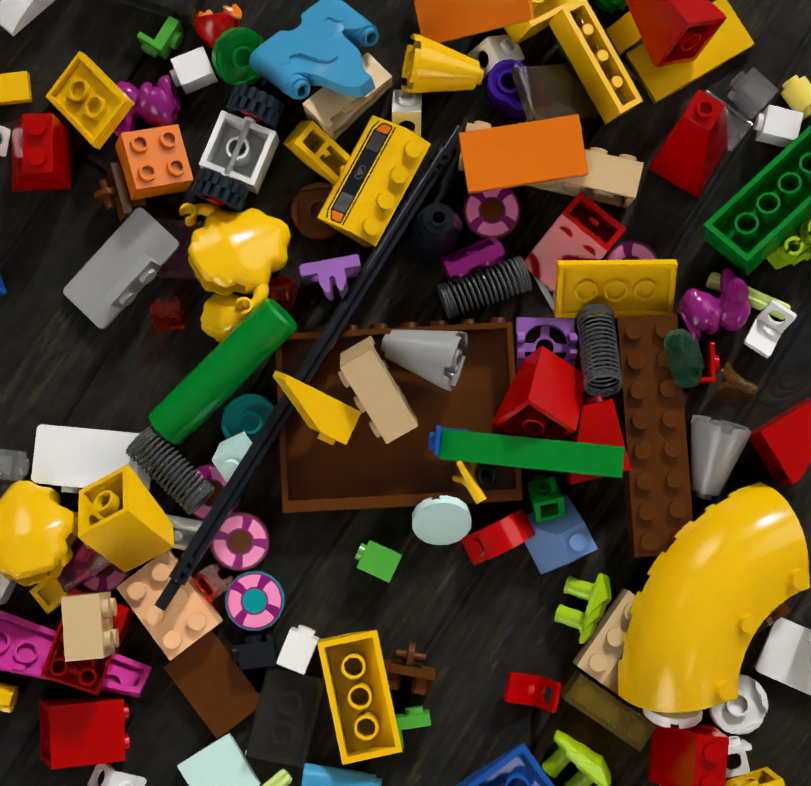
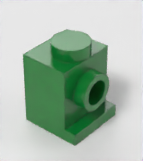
M538 474L531 481L526 482L528 499L536 524L566 517L563 494L560 491L555 475L548 477L545 474ZM555 503L556 505L543 509L540 508V506Z

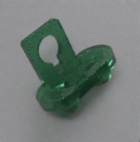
M685 329L671 330L665 336L664 348L673 380L681 388L695 387L702 378L701 369L705 368L698 340H693L691 334Z

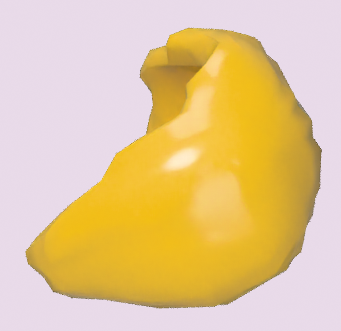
M218 293L213 294L210 299L206 300L203 306L204 310L200 317L202 330L207 335L215 338L216 341L221 342L243 320L240 318V315L248 308L240 307L235 309L237 299L242 296L233 293L227 296Z

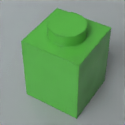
M369 540L367 545L361 543L354 559L359 561L358 569L390 583L402 554L373 540Z

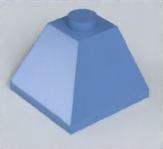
M567 495L563 496L566 517L536 524L533 512L526 515L536 535L524 543L540 574L571 563L598 549L585 522ZM555 503L548 504V505H545V506L541 507V509H543V508H548V507H552V506H556V505H555Z

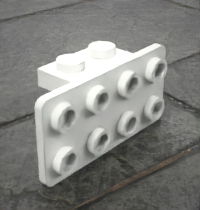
M44 424L37 427L31 480L34 483L62 486L61 492L79 493L80 488L87 487L127 464L133 469L148 491L151 483L149 473H145V469H141V465H137V462H134L133 458L126 454V449L140 433Z
M782 617L771 625L756 661L755 670L811 695V629Z

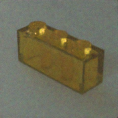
M578 670L574 672L560 693L565 701L639 752H641L657 728L648 718Z

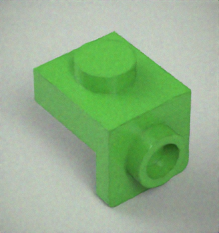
M169 16L155 39L142 32L138 33L137 38L142 45L140 48L153 58H156L158 55L166 60L173 48L177 49L182 43L184 30L180 21Z
M421 705L405 708V713L395 714L402 749L404 748L402 730L431 726L429 709L423 710Z

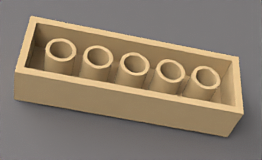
M474 121V124L467 122L465 132L491 128V124L483 121ZM591 147L590 150L585 149L589 172L587 176L526 186L574 197L581 191L592 201L627 209L636 198L644 163L637 161V158L632 155L620 154L617 157L608 155V151L605 149ZM460 152L458 170L464 171L462 154Z

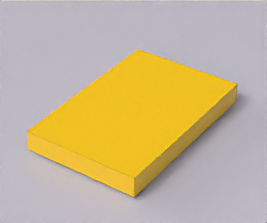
M81 51L77 53L45 96L93 147L99 150L135 104Z

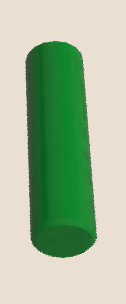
M264 298L149 413V422L153 429L170 444H183L297 330L294 319L276 301L271 298Z

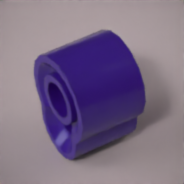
M509 59L500 61L490 70L486 85V96L490 104L497 110L506 112L513 119L523 120L528 118L532 111H534L538 93L531 81V74L527 67L519 61Z

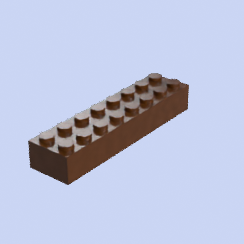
M677 314L617 317L615 319L623 387L617 392L619 423L631 470L623 472L629 556L631 557L659 556L662 551L666 553L676 540L674 536L690 520L693 521Z

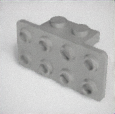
M141 207L136 208L64 287L63 293L98 328L105 329L126 306L134 301L140 290L154 279L156 273L179 249L180 243L145 209Z

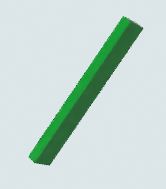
M442 429L439 459L623 478L625 447Z

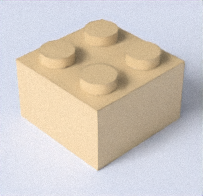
M111 591L61 597L65 662L100 659L114 654L115 648L119 647L118 629H113V616L117 615L116 598H111Z

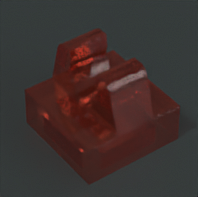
M172 296V302L162 303L161 298H157L154 304H150V315L156 332L185 328V317L177 296Z
M220 563L208 565L193 578V581L210 603L225 592L233 581L232 576L222 580L217 575V572L223 567Z

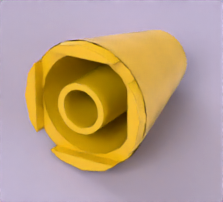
M413 33L410 38L415 41L413 45L407 44L401 77L407 78V86L401 85L403 93L474 90L476 85L481 84L484 69L480 67L478 60L420 34Z

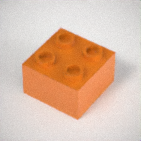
M178 124L120 134L115 147L130 201L187 191L194 179Z

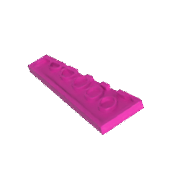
M0 610V670L47 679L40 675L56 631ZM117 654L102 687V691L139 698L152 671V667Z

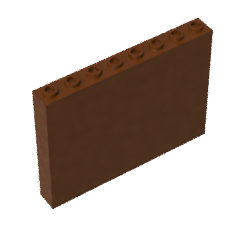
M504 317L488 318V323H476V319L458 320L457 325H446L445 320L429 321V326L418 327L417 322L399 323V328H388V324L378 323L371 324L370 329L358 330V325H347L310 386L359 410L353 398L356 396L351 386L346 388L338 375V372L341 370L340 353L372 336L375 342L374 348L382 361H386L389 373L396 384L400 386L414 411L418 427L386 444L382 436L377 438L369 425V422L372 420L367 411L361 413L347 445L335 441L334 446L317 438L319 432L309 428L295 408L279 434L283 513L417 506L425 499L431 497L432 500L440 499L439 496L445 495L458 498L464 503H475L467 488L461 483L452 480L454 475L462 477L456 464L458 461L440 460L438 457H434V450H428L429 433L435 432L436 425H440L441 428L467 429L470 432L506 435L492 426V421L515 377L512 322H505ZM312 327L311 332L300 333L299 328H297L275 351L276 371L294 377L325 327ZM393 329L466 332L468 344L467 347H461L462 355L466 357L456 386L451 385L452 391L444 390L386 359L385 352L381 351L385 334H390ZM277 383V398L279 401L284 391ZM462 462L466 469L469 470L470 463ZM476 463L475 475L479 484L478 472L483 467V464ZM492 465L496 470L497 483L493 488L492 478L485 477L482 480V487L480 488L487 499L480 503L523 500L521 468Z

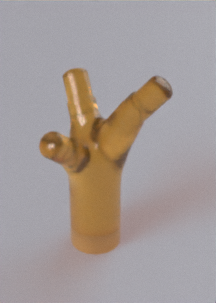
M725 363L726 370L721 369L720 373L728 381L719 383L718 388H737L753 397L759 387L739 376L733 370L730 363Z

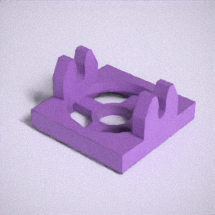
M357 254L305 263L299 266L305 286L320 284L323 294L329 302L334 300V286L338 287L339 294L343 299L349 290L347 278L357 277L362 270L359 255Z
M516 317L515 375L526 358L525 352H534L537 343L541 340L551 342L553 346L552 353H566L563 360L575 368L577 357L575 318ZM540 327V337L534 343H524L527 334L534 328ZM550 327L560 331L567 344L555 343L549 337Z

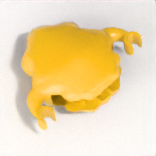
M185 203L181 205L179 210L180 216L187 213L191 214L185 218V225L187 226L194 225L198 215L207 217L204 227L192 233L191 245L188 248V262L194 270L196 278L201 282L205 291H213L223 296L230 295L233 292L253 294L252 299L240 297L235 303V309L240 307L248 308L240 315V318L244 319L264 298H268V284L271 273L281 270L287 263V248L291 239L288 225L281 219L268 216L255 208H249L238 213L222 209L220 206L212 203H199L196 205Z
M19 480L10 485L0 498V573H2L4 578L14 580L24 587L60 577L63 569L73 556L71 545L78 536V512H73L63 507L60 494L56 490L49 487H41L31 481ZM84 543L87 549L90 550V546Z

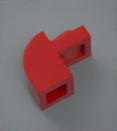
M521 508L465 536L461 541L473 565H477L509 551L536 534Z

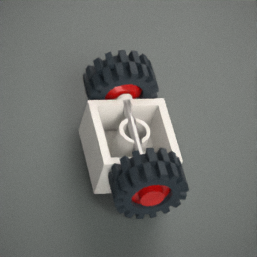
M246 84L235 85L226 106L227 110L233 113L230 114L223 110L220 112L199 162L201 168L191 189L194 195L225 210L240 213L249 191L258 194L279 144L277 132L273 130L276 129L284 109V104L280 100L275 99L272 95H267V92L263 90H257L253 86L251 88Z

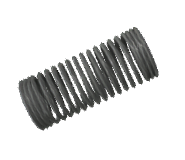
M520 255L507 259V262L503 260L502 264L498 262L497 266L493 264L492 267L488 266L487 269L483 268L482 271L478 269L477 273L473 271L472 274L469 273L462 278L458 277L457 280L454 278L452 281L448 280L447 283L443 282V284L437 285L441 303L450 320L460 316L451 287L455 293L461 313L464 315L465 311L456 285L460 291L466 311L470 312L461 283L465 289L472 311L475 310L473 301L477 309L480 306L471 280L480 305L483 308L485 306L483 298L486 305L489 306V299L494 304V298L496 302L500 301L499 296L501 300H504V295L509 299V293L514 297V291L516 295H519V290L521 293L532 290L527 267ZM509 262H510V264H511V266H512L513 273H512V271H511V269H510ZM500 267H501V269H502V271H503L504 279H503V276H502V274H501V272H500ZM495 269L498 273L499 280L495 274ZM490 271L493 274L494 282L491 278ZM485 273H486L487 276H488L490 286H489V284H488V282H487V280H486ZM480 274H481V276H482V278H483V280H484L485 288H484L483 283H482V281H481ZM475 276H476V278H477V280H478V282H479V286H480L481 292H480V290H479V288H478V285H477V283H476ZM466 281H467L468 286H469V288H470V292H471L473 301H472L471 296H470V294H469V291H468V289H467Z
M591 304L583 307L576 315L583 385L585 392L589 395L608 397L616 394L623 387L614 311L610 307L603 304ZM593 312H605L610 315L608 316L606 314H593L581 320L585 315ZM595 316H604V317L610 318V319H606V318H595V319L588 320V321H586L585 323H582V322H584L586 319L591 318V317H595ZM598 320L607 321V322H605V323H604V322H597V323H592V324L586 325L587 323L592 322V321H598ZM613 377L606 380H595V378ZM615 378L617 379V380H615L614 382L608 383V384H593V383L589 382V381H593V382H598V383H600V382L612 381V380H614ZM616 382H618L617 385H615V386H613V387H610V388H606V389L592 388L591 386L588 385V384H590V385H592V386H597V387H606V386H610V385H613V384H615Z
M150 426L131 442L126 449V454L133 458L137 465H141V469H145V473H149L152 480H156V484H160V488L168 491V495H172L171 499H175V503L183 506L185 513L191 515L210 498L216 487L211 485L209 480L203 483L205 477H201V473L195 475L198 469L193 470L194 466L188 467L190 462H186V458L181 459L182 454L178 455L179 451H174L175 447H171L170 443L166 444L167 441L163 440L153 427ZM184 486V488L177 495H175L176 492ZM191 493H193V494L188 498V500L183 503V501L185 500V498H187Z

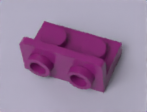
M493 235L440 258L447 279L452 281L454 278L457 280L458 277L462 278L469 273L472 274L473 271L477 273L478 269L482 271L483 268L487 269L488 266L492 267L493 264L497 266L498 262L502 264V256L505 255L502 244Z

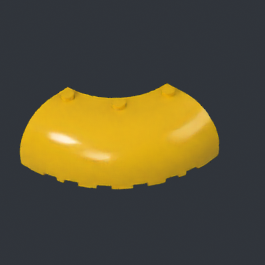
M758 482L728 494V498L717 505L711 504L705 508L706 512L695 522L690 520L674 536L676 540L666 553L662 551L647 573L650 575L642 592H637L629 612L632 614L628 630L623 632L622 641L625 644L622 659H619L618 696L639 708L669 713L703 710L738 699V682L742 661L757 629L781 603L791 596L810 588L808 550L802 527L789 503L772 487Z

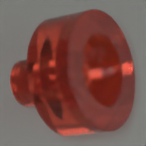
M280 276L274 278L268 284L271 299L280 300L282 306L292 304V297L299 291L294 276Z

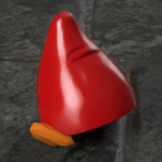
M233 4L231 7L227 5L222 6L224 12L213 14L211 9L206 10L204 13L199 11L196 15L197 17L193 18L196 32L211 53L215 41L224 31L232 27H240L242 11L237 4Z

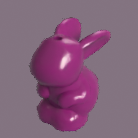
M169 75L161 76L157 86L154 87L150 82L143 83L140 86V90L130 82L120 81L116 84L135 103L114 130V134L117 137L123 132L136 131V119L138 117L156 127L173 125L176 121L178 111L181 110V102L175 83Z
M723 268L721 272V295L718 298L695 288L687 290L681 298L679 308L675 310V314H677L681 332L691 344L698 342L704 330H706L707 334L713 335L718 331L720 325L726 330L738 332L745 325L751 313L750 303L747 300L749 289L742 279L737 278L730 268Z

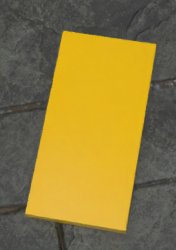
M727 0L712 2L725 14L727 19L695 61L655 67L644 43L625 54L626 60L654 104L753 47L755 43Z
M557 260L554 316L555 318H576L579 310L591 304H603L610 307L614 311L615 318L673 314L678 268L677 260ZM593 312L585 315L583 318L593 314H606L608 316L610 315L605 312ZM595 316V317H591V318H608V317Z

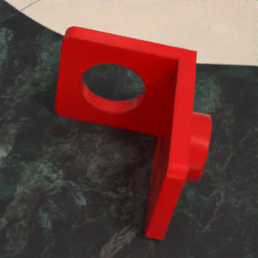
M715 342L704 344V377H682V384H710L716 381L715 373L719 372L720 359L719 355H715Z
M509 672L504 701L536 706L548 712L556 713L561 683L539 675ZM550 686L552 698L547 703L545 701V691Z

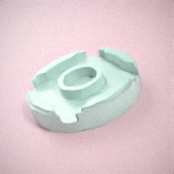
M448 495L439 496L440 499L432 500L431 497L423 500L415 507L412 513V528L419 539L433 545H449L460 541L468 534L471 529V514L466 503Z

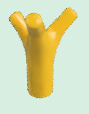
M458 461L456 464L462 477L454 475L452 480L464 485L476 504L487 499L476 479V463H470L469 470H467L462 461Z

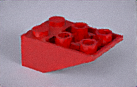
M580 191L530 252L524 263L528 272L555 293L557 260H601L624 233L626 228Z
M80 587L72 588L70 596L93 592ZM116 600L117 615L113 616V629H118L119 647L115 648L114 654L105 658L65 662L61 618L40 676L99 696L134 612L129 604Z

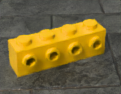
M578 0L561 9L548 22L605 125L628 113L643 102L642 97L587 0Z

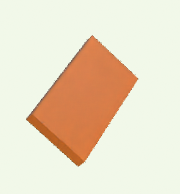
M414 0L421 35L440 44L535 20L531 0Z
M579 114L461 132L458 135L468 194L569 179L589 174Z

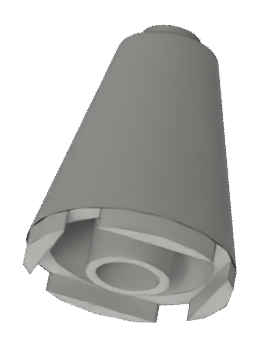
M393 329L390 334H385L381 351L385 352L386 359L444 390L452 391L451 385L456 386L462 372L466 356L462 355L461 347H467L468 335L462 331Z
M692 416L691 490L695 491L694 496L706 500H712V496H719L750 438L751 430L749 428L725 420H711V417Z

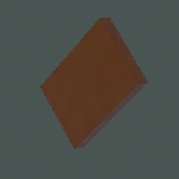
M213 629L163 667L217 740L266 702L244 670H240L239 664L234 663L232 654Z

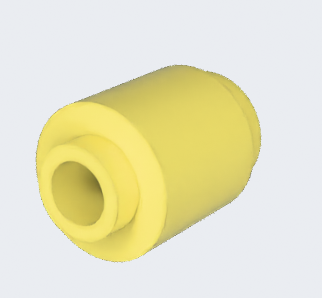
M795 75L782 85L784 90L780 94L791 110L804 113L802 120H805L811 116V83L806 76L799 78Z

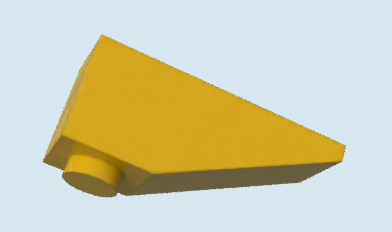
M313 120L300 121L283 142L304 164L332 185L336 183L350 157Z
M275 370L273 374L274 379L308 427L319 432L317 438L334 446L335 441L347 445L362 412L287 374Z

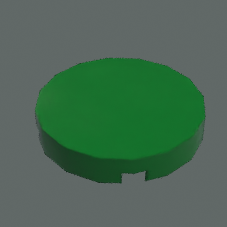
M232 27L224 31L217 38L212 49V65L216 74L224 82L234 86L236 84L250 86L257 82L261 76L251 69L249 61L253 51L263 44L265 40L255 31L246 27Z

